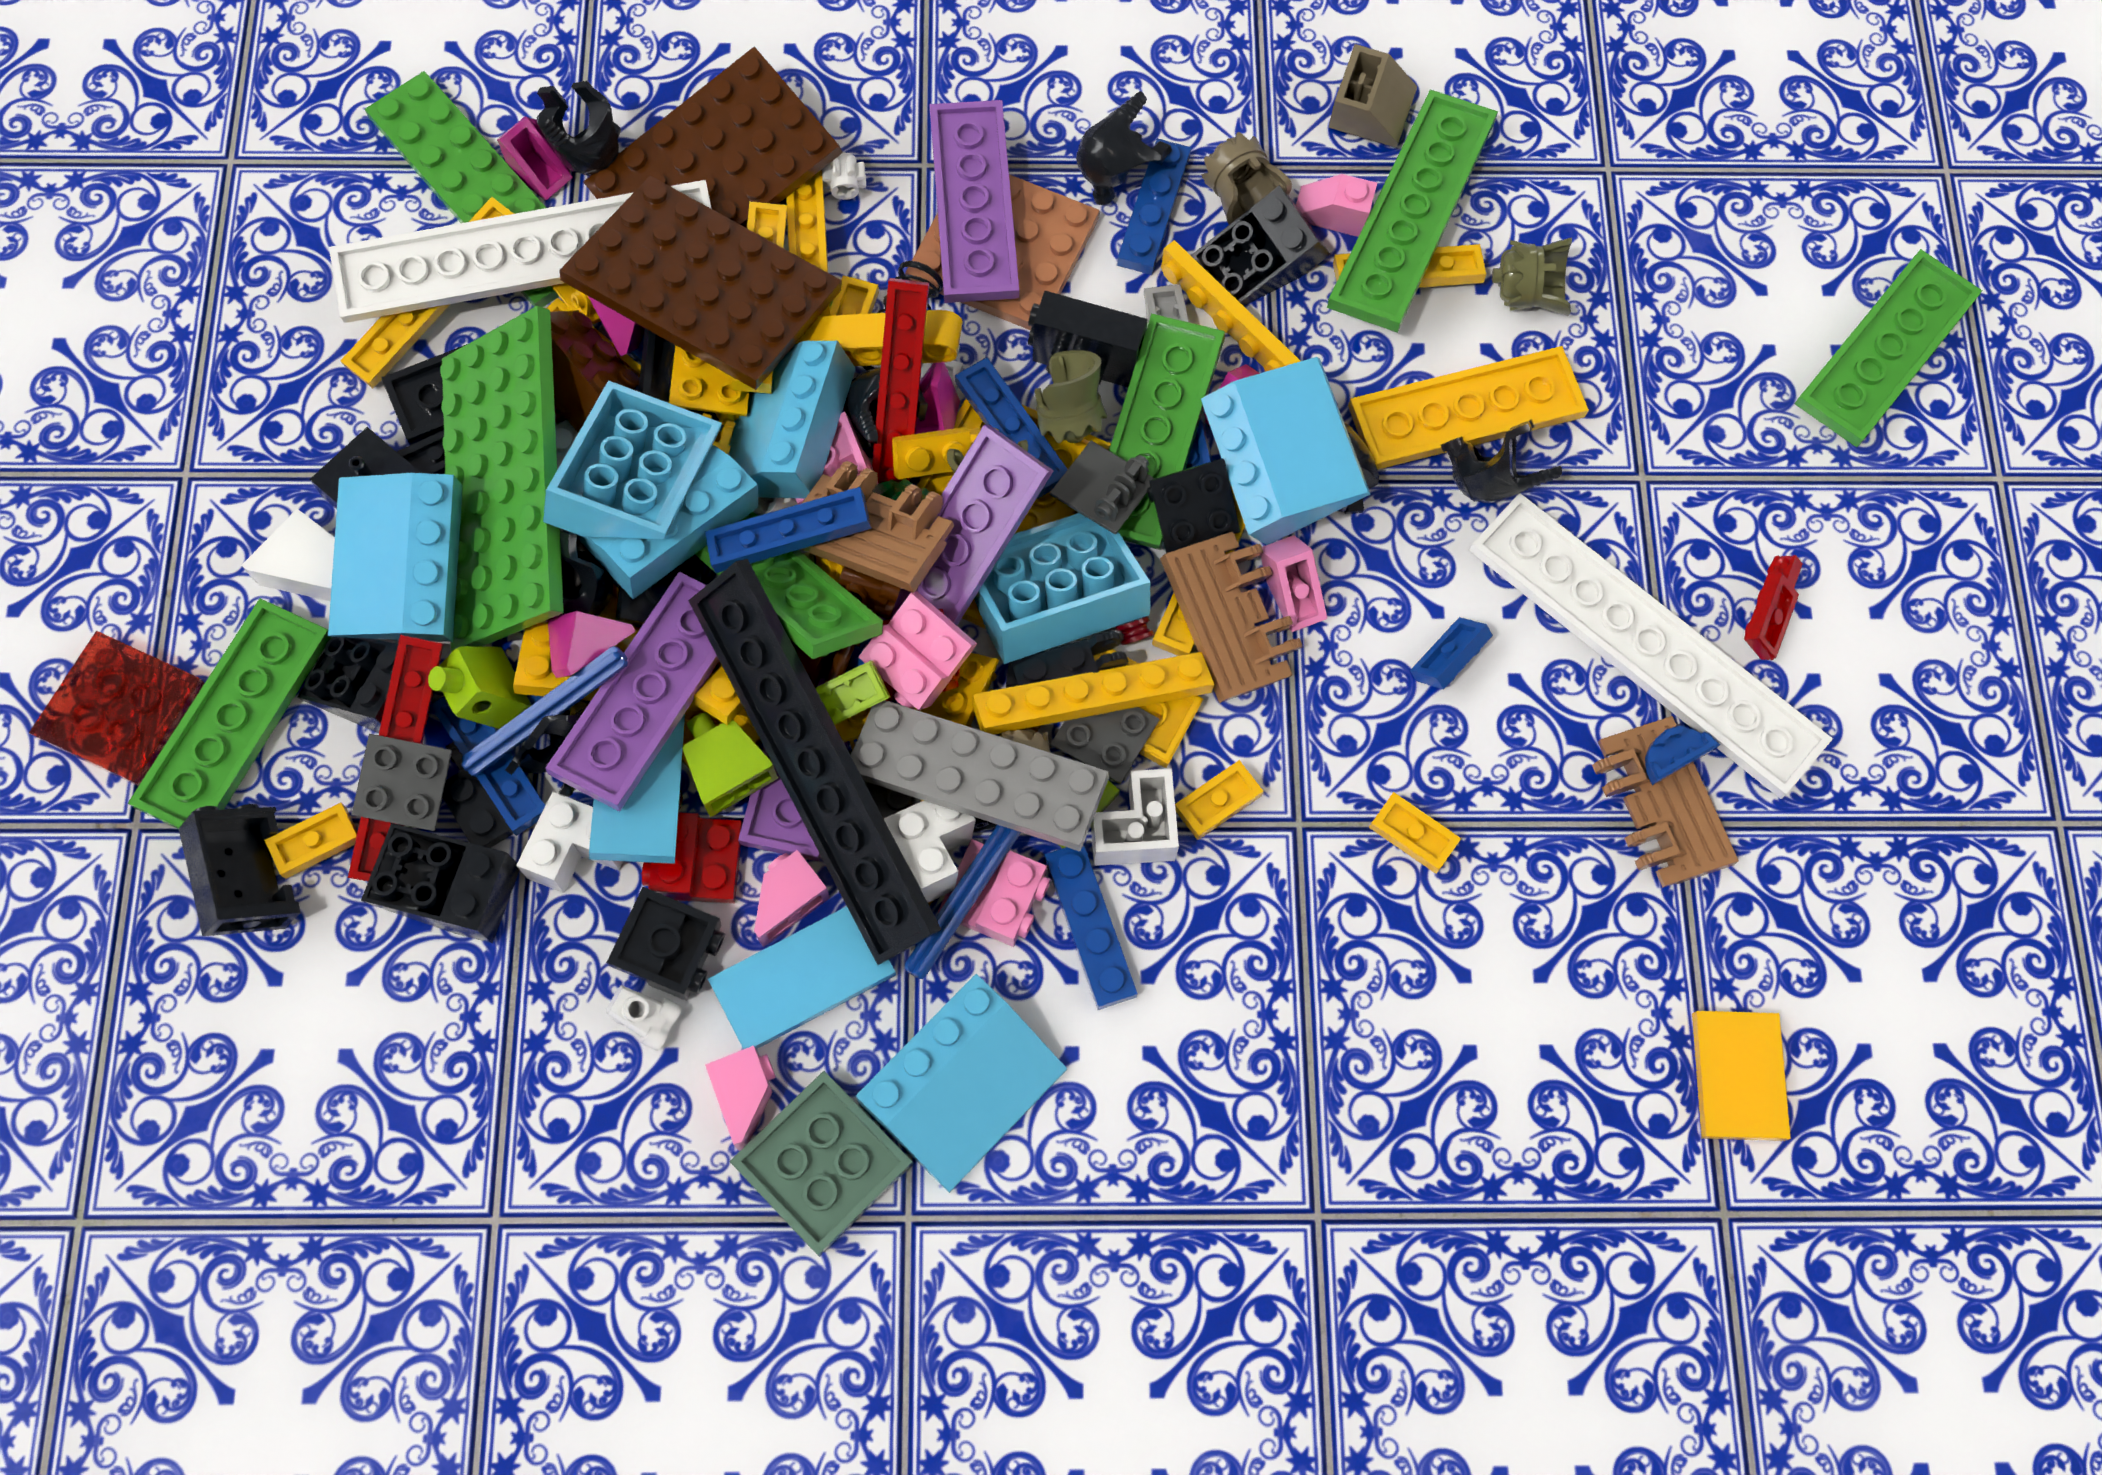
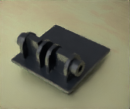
M1224 458L1149 480L1150 487L1147 488V494L1150 502L1155 504L1166 553L1229 532H1234V534L1240 532Z

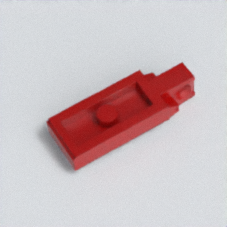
M1778 555L1774 557L1767 570L1768 575L1763 588L1758 594L1752 618L1746 626L1744 640L1761 660H1774L1777 657L1799 594L1794 587L1803 565L1796 555Z

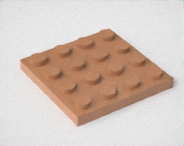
M1009 174L1019 298L961 303L1031 330L1032 326H1028V321L1033 304H1040L1044 291L1061 294L1099 220L1100 210ZM937 213L912 261L928 265L940 275L943 281ZM913 267L907 268L905 275L921 277L931 282L936 288L939 287L937 281L925 271ZM909 278V279L912 280V281H920V280H916V279ZM942 288V291L939 292V294H941V295H944V289H943V288Z

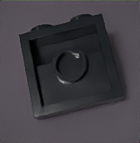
M642 887L606 963L614 969L646 981L649 986L687 1001L691 992L699 994L708 974V971L702 969L708 954L717 955L723 943L725 933L719 931L722 926L720 918Z

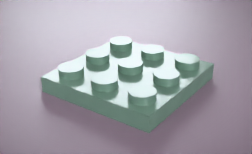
M825 1071L815 1078L729 1161L819 1257L913 1165L908 1156Z

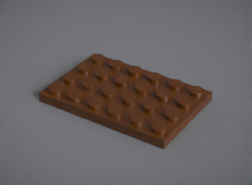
M754 46L622 150L608 168L591 175L583 183L596 199L634 193L650 175L669 186L706 180L712 210L747 228L749 201L779 204L843 152L839 144Z
M651 175L559 270L560 281L757 390L841 291L842 280Z

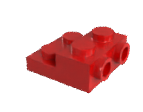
M678 812L675 864L644 862L642 867V885L648 886V889L674 900L735 904L741 845L738 839L743 824L742 821L700 818L698 813Z

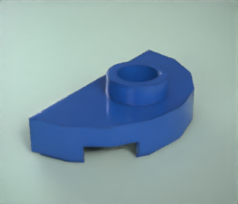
M1681 725L1666 729L1650 744L1645 756L1646 773L1652 786L1714 751L1720 744L1705 731L1700 733Z

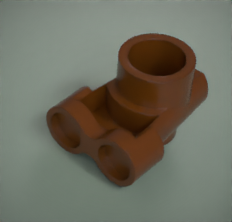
M845 566L838 580L842 587L867 608L873 610L874 614L889 620L901 588Z

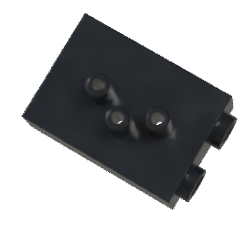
M1044 291L1040 304L1034 303L1030 312L1028 326L1032 327L1028 338V345L1033 346V361L1047 365L1046 370L1049 374V361L1053 354L1069 350H1084L1093 352L1101 358L1099 385L1103 380L1129 387L1147 329L1148 319Z
M366 427L311 477L310 481L319 494L337 509L339 478L421 472Z
M245 804L235 809L218 810L216 806H204L194 810L179 827L202 937L285 929L301 913L299 903L294 899L292 886L283 885L278 889L271 855L264 841L279 832L274 814L277 811L276 807L259 808L257 804Z

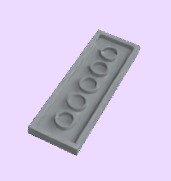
M886 700L872 706L851 753V757L860 775L866 782L1077 851L1082 849L1109 779V771Z

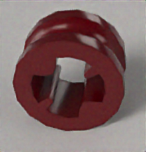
M1149 616L1115 627L1116 631L1121 632L1123 636L1120 641L1121 646L1154 635L1153 630L1147 627V623L1150 621Z

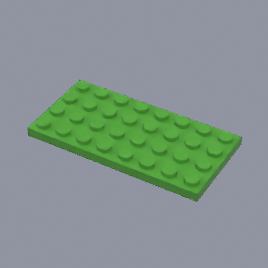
M535 306L442 358L440 373L443 380L441 408L444 414L443 448L445 450V474L454 475L463 485L453 642H450L451 652L460 646H485L564 613L560 528L543 522L546 489L557 471L551 315L549 309Z

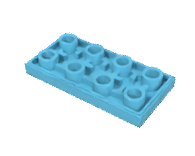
M685 714L620 812L594 799L589 860L675 864Z
M846 906L708 978V981L743 1049L751 1046L758 1049L896 976V972L889 960L877 965Z

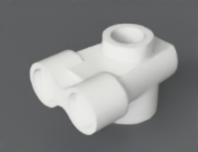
M621 985L610 1001L606 1013L618 1024L625 1025L640 1035V1043L658 1051L663 1046L668 1032L677 1020L682 1007L665 997L658 1001ZM634 1001H637L639 1005V1012L636 1017H632L628 1011L629 1005Z

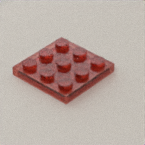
M96 631L29 731V734L36 739L139 786L205 683L199 677Z

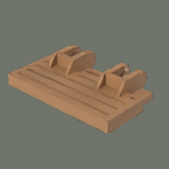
M849 461L843 462L832 477L823 474L802 503L861 487L865 496L872 529L802 548L801 550L914 593L946 547L945 539L954 527L953 521L940 516L937 517V514L942 509L943 496L931 491L921 501L923 497L922 489L913 484L908 485L897 500L874 492L872 493V490L877 486L878 473L866 468L857 476V465Z
M1234 532L1166 553L1160 558L1198 652L1203 654L1214 682L1213 689L1219 703L1291 677L1293 674L1287 660L1271 665L1270 660L1302 648L1299 638L1290 639L1274 647H1271L1267 635L1289 629L1293 625L1290 616L1255 627V624L1268 620V614L1257 588L1242 593L1240 588L1272 576L1270 566H1266L1241 575L1237 564L1259 557L1263 550L1260 544H1256L1225 555L1226 552L1239 547Z
M1673 716L1600 739L1598 744L1606 758L1592 764L1596 774H1604L1624 766L1628 776L1610 781L1602 789L1606 797L1632 789L1635 790L1636 793L1623 798L1636 829L1649 825L1651 827L1634 832L1624 839L1628 847H1636L1657 839L1661 850L1640 856L1635 861L1638 870H1643L1667 862L1668 867L1656 871L1662 888L1673 884H1680L1733 866L1739 861L1694 762L1653 786L1648 778L1645 765V756L1648 748L1666 729L1677 726Z

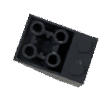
M1279 185L1191 256L1245 306L1301 278L1331 254L1294 201Z
M332 637L327 642L325 651L315 668L307 676L305 685L297 698L379 733L398 644L369 638Z
M391 823L361 901L454 934L493 943L520 870L516 866L517 862L507 852Z

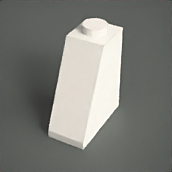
M296 509L241 566L260 586L330 601L335 537L300 510Z

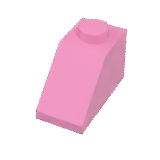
M1339 174L1301 186L1296 206L1310 225L1359 237L1369 216L1377 183Z
M1295 535L1263 546V553L1260 555L1263 567L1270 566L1272 576L1267 578L1266 582L1282 616H1290L1293 625L1289 627V630L1294 632L1326 620L1327 614L1313 550Z
M798 850L791 855L785 853L774 859L768 866L769 871L763 875L754 932L763 947L830 899L827 887Z
M754 1046L705 1064L733 1145L738 1151L742 1150L750 1142L773 1093L769 1080L776 1078L768 1055L759 1056Z

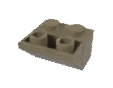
M1355 44L1334 102L1328 128L1397 148L1417 86L1390 54Z

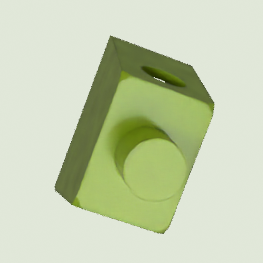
M460 646L454 649L439 666L432 668L428 676L430 688L443 692L452 712L462 719L500 729L531 706L527 695L514 694L513 682L515 672L502 647Z
M704 712L694 716L687 723L695 739L686 743L682 750L700 798L710 818L778 779L770 759L733 719L728 725L722 723L716 726L710 715Z

